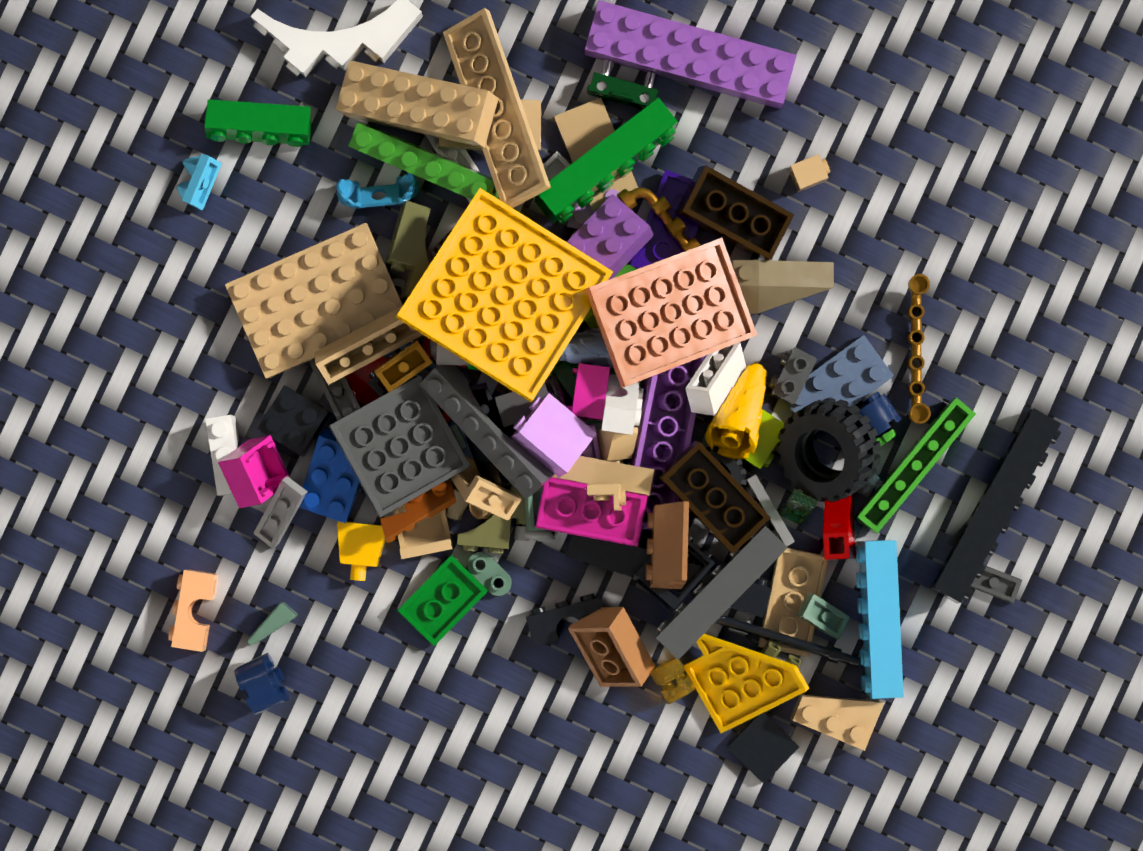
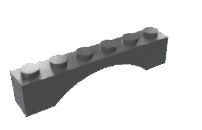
M438 365L420 383L422 388L525 499H528L540 490L555 475L522 446L504 434L490 420L476 401L467 378L455 365Z

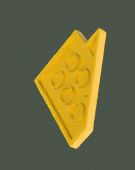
M703 634L696 641L703 655L683 666L720 733L736 727L809 689L796 665L707 634Z

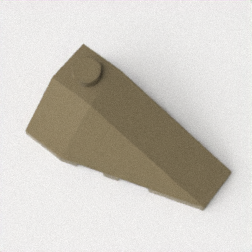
M733 260L731 263L750 314H759L834 288V262Z

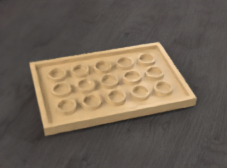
M367 223L225 284L266 379L314 359V352L403 306Z

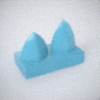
M201 153V156L190 157L182 161L185 169L192 177L191 180L177 185V190L182 201L203 210L222 163Z

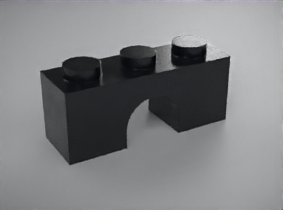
M591 593L580 596L581 602L570 604V600L555 603V609L546 611L545 606L530 610L531 615L526 616L533 646L537 647L559 641L557 634V624L565 617H574L580 620L603 608L601 596L595 597V594Z

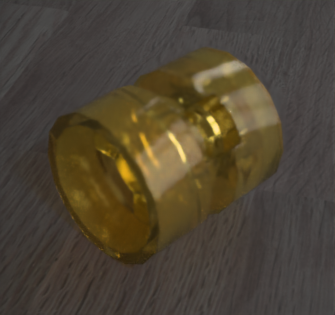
M676 657L656 667L650 673L656 685L662 686L660 692L667 704L679 700L696 689L690 676L684 675L685 667L681 660H678ZM676 679L677 684L673 685L670 681Z

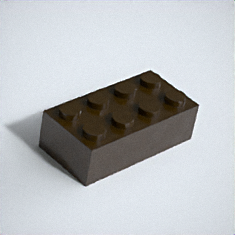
M707 165L698 167L675 212L760 260H772L795 215Z
M694 441L658 475V478L681 502H689V510L732 554L771 518L699 441Z

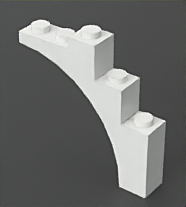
M396 0L387 10L372 20L353 28L332 32L307 31L293 28L272 19L259 9H256L251 15L255 22L253 27L264 36L267 33L275 39L273 43L283 52L287 49L289 50L284 55L286 62H288L286 67L296 76L301 73L304 77L309 75L325 54L327 55L325 60L336 69L340 66L346 70L349 60L353 61L364 47L366 48L365 54L376 62L379 59L385 63L423 17L422 11L408 0Z

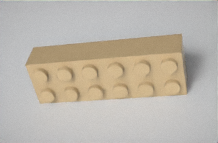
M349 60L335 110L349 118L485 148L499 98L488 90Z

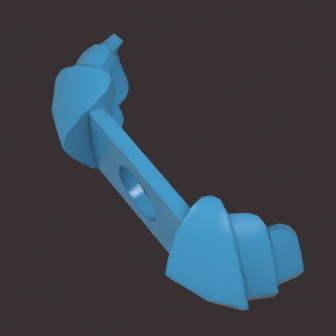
M406 173L403 177H397L396 184L361 188L358 181L351 182L348 179H340L336 186V194L341 204L351 208L360 209L400 205L417 196L419 184L416 176L411 173ZM377 192H383L386 194V196L380 200H375L372 198V195Z

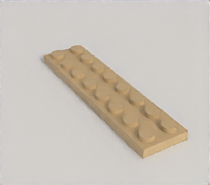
M483 8L444 31L443 35L460 84L488 90L499 98L485 148L482 147L500 201L514 208L548 190L551 186L490 11Z

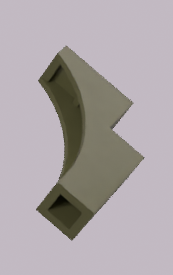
M405 201L401 205L385 259V263L390 264L393 270L399 272L408 270L400 299L403 301L408 299L429 267L425 234L431 208L410 201Z
M513 485L510 491L518 494L522 500L510 519L505 520L497 515H493L477 528L458 534L457 545H463L462 550L478 551V547H488L489 553L503 554L504 549H509L512 518H516V524L526 525L525 498Z

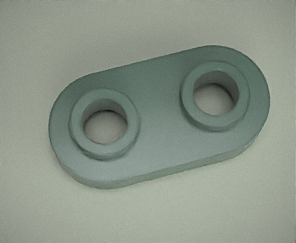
M477 552L469 558L468 569L470 573L491 594L502 596L510 590L512 585L510 575L489 554ZM478 560H483L485 562V568L483 570H479L476 568V562ZM496 578L503 580L504 585L501 588L494 586Z

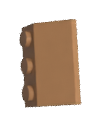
M687 501L655 505L652 513H648L647 528L652 529V539L647 538L646 553L651 554V564L646 565V580H650V588L682 589L687 581L689 502Z
M603 607L571 624L568 628L600 687H642L655 667L624 607Z

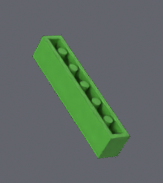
M357 122L348 147L471 200L479 188L498 198L491 176L372 125Z
M958 398L951 399L854 518L872 533L878 534L976 413Z

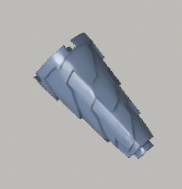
M592 328L584 332L575 333L558 360L573 364L581 363L614 368L600 328Z

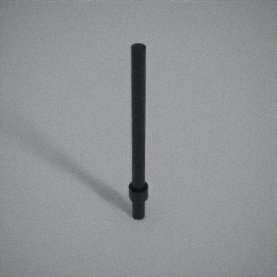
M724 615L715 622V624L825 657L829 662L836 664L841 662L857 668L860 664V657L844 653L840 648L833 646L831 648L824 647Z

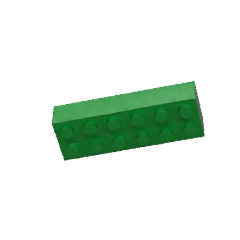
M660 98L656 99L549 181L551 188L536 195L535 203L553 226L558 222L561 224L565 223L573 216L572 212L578 206L583 209L590 204L595 193L607 191L613 185V181L617 176L625 177L634 169L632 166L640 160L643 163L654 154L653 150L658 145L664 147L674 139L673 135L676 133L675 129L678 121Z

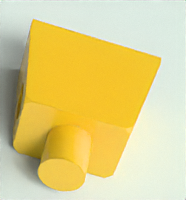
M338 521L340 563L351 564L350 580L365 581L367 566L377 567L385 543L382 525L343 523Z

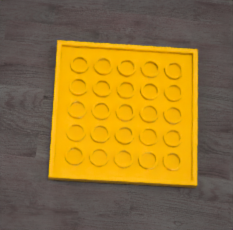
M479 188L396 318L532 403L591 308L585 288L609 280L613 271Z

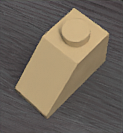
M634 427L633 435L596 430L601 460L623 464V459H632L638 427Z

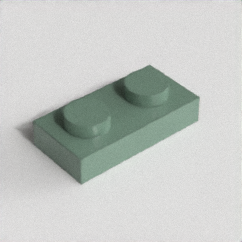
M809 592L797 613V616L838 640L850 618L817 595Z

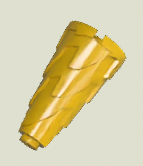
M753 363L746 366L707 428L705 434L707 444L711 449L714 444L719 447L717 453L732 459H746L751 452L753 455L757 448L758 432L762 418V405L766 389L765 384L768 375L765 368L760 364Z

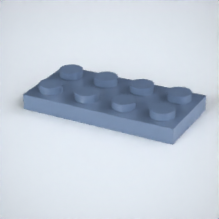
M863 335L809 375L795 404L785 402L793 413L814 401H823L826 398H834L836 402L840 399L849 403L848 406L852 407L894 377V375Z

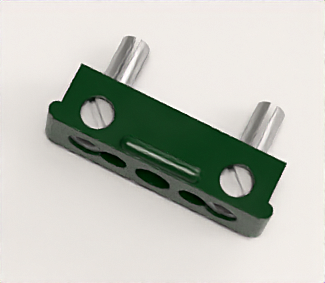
M604 60L601 74L594 72L591 85L587 86L586 91L588 95L643 110L656 100L658 89L652 88L656 74L652 72L649 87H647L651 73L647 72L643 86L609 76L613 63L610 60L606 75H604L608 61Z

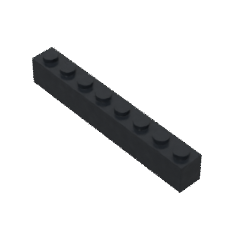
M1035 408L1029 410L930 589L957 604L969 599L974 589L971 585L975 577L979 579L986 568V565L983 564L988 555L992 556L999 543L996 540L999 534H1004L1010 526L1011 520L1008 519L1012 511L1016 512L1024 500L1021 497L1024 489H1029L1036 478L1033 473L1037 466L1042 467L1048 457V453H1046L1050 444L1054 445L1059 438L1061 432L1058 428L1061 423Z
M572 535L565 556L634 577L637 571L651 557V554L646 553V549L643 548L645 543L640 541L639 546L635 547ZM688 557L687 581L682 589L672 590L682 592L703 567L693 564L694 559ZM714 565L711 568V570L703 577V579L695 586V588L701 582L707 584L713 578L710 575V573L717 567V565ZM758 578L730 608L763 618L772 588L766 586L768 581Z

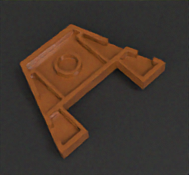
M450 478L405 503L406 512L380 519L387 543L395 540V536L401 532H408L415 528V524L424 518L430 519L457 502Z

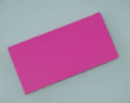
M552 477L543 486L535 527L638 547L648 495L626 491V505H621V511H614V496H610V501H594V496L587 495V484Z

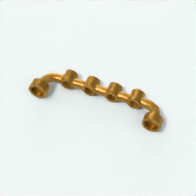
M635 188L631 191L623 189L617 194L618 199L630 209L637 205L636 199L644 198L650 204L653 212L664 223L668 232L679 243L683 252L701 246L694 237L689 240L683 233L687 229L684 222L679 217L673 219L668 213L671 205L664 196L658 199L653 192L646 188Z
M916 274L908 282V288L911 292V307L908 308L907 315L911 319V332L907 336V341L911 345V358H909L907 366L911 370V383L908 385L907 391L911 395L912 405L908 415L910 420L916 424L927 422L931 415L929 407L922 403V394L925 391V386L922 383V368L925 365V361L921 357V343H923L925 336L921 331V318L924 316L925 311L921 305V295L926 293L930 287V281L924 274ZM913 308H917L920 311L918 317L912 314ZM913 333L920 336L919 342L912 340ZM913 359L919 360L920 366L918 368L912 365ZM914 384H917L920 387V392L918 394L912 391V386Z

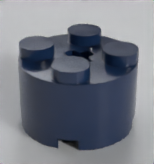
M878 391L863 401L865 406L860 408V414L868 416L871 420L869 422L871 428L875 427L878 435L894 424L892 422L893 419L896 423L902 419L885 393L880 395Z
M269 653L244 663L234 670L240 691L244 690L247 696L245 701L254 714L262 713L290 699L286 687L281 684V681L285 680L279 666L274 668V662Z

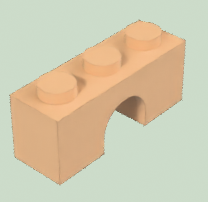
M184 570L183 574H179L177 589L180 590L179 600H175L173 606V615H176L175 625H171L169 631V640L172 641L171 647L200 652L206 650L210 625L198 623L192 616V607L199 599L214 600L218 574L194 570Z

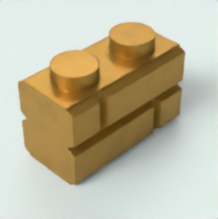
M416 340L386 361L385 364L376 368L374 372L390 393L433 362Z

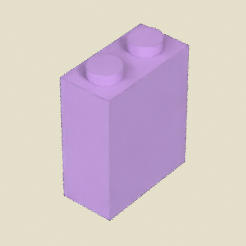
M548 393L542 398L538 396L528 407L531 412L527 417L522 416L513 427L516 431L511 438L557 477H561L570 470L597 433Z

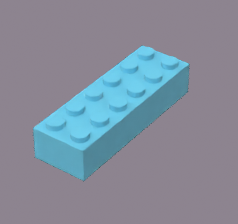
M896 540L859 541V546H855V560L860 562V572H856L857 588H861V598H857L858 613L862 614L863 624L858 625L859 639L863 640L864 650H860L859 656L861 658L860 665L865 667V675H861V690L865 691L866 695L872 699L904 698Z

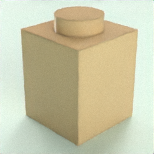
M819 154L790 165L788 169L797 192L827 181L829 178L828 174L830 173L826 159L821 160Z

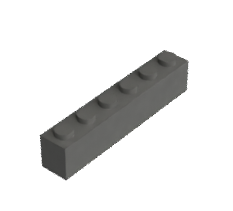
M762 526L761 529L749 538V541L743 547H740L734 554L729 553L728 556L731 559L724 566L720 563L710 573L713 578L707 584L701 582L692 591L694 597L688 603L684 600L674 610L677 615L670 622L665 619L655 629L658 632L655 638L679 660L788 547L766 526Z

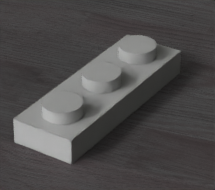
M753 475L746 479L747 486L744 487L746 492L753 499L756 498L762 509L771 517L768 520L773 528L771 532L786 546L795 542L758 477Z
M288 476L285 477L277 488L253 534L274 549L279 545L308 491Z

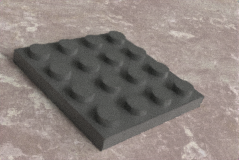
M421 375L329 425L331 432L378 517L388 514L471 467L435 400L420 385L423 381Z

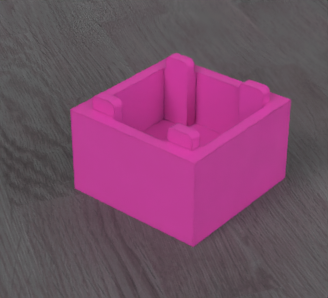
M579 363L578 369L573 368L572 374L577 375L573 406H567V409L578 418L596 421L603 420L610 367Z
M271 435L246 441L218 462L239 508L262 504L275 494L285 477L288 476L290 478Z

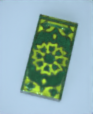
M794 489L782 505L779 515L798 525H802L815 508L817 500Z

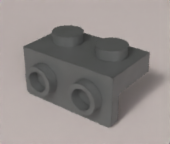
M796 347L791 352L785 351L779 363L783 368L779 375L774 373L768 385V388L771 389L769 395L795 404L817 359Z

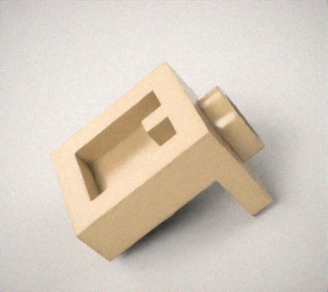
M587 484V495L594 496V501H610V496H614V511H621V505H626V490H621L620 484Z

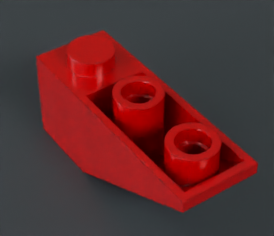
M853 494L836 502L825 501L823 523L824 560L856 559Z

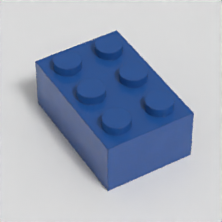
M325 428L319 435L303 485V488L308 492L299 507L346 523L352 514L361 484L333 433Z

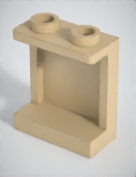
M465 455L471 467L451 477L464 500L505 520H509L522 500L521 497L512 491L481 478L474 459Z
M405 504L393 510V514L406 512ZM446 510L441 511L430 519L426 517L416 523L415 528L408 532L403 531L398 534L401 559L453 549Z

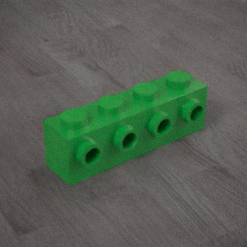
M208 99L204 128L207 138L217 142L236 140L247 144L253 141L262 142L266 145L282 143L292 147H301L302 145H309L311 107Z

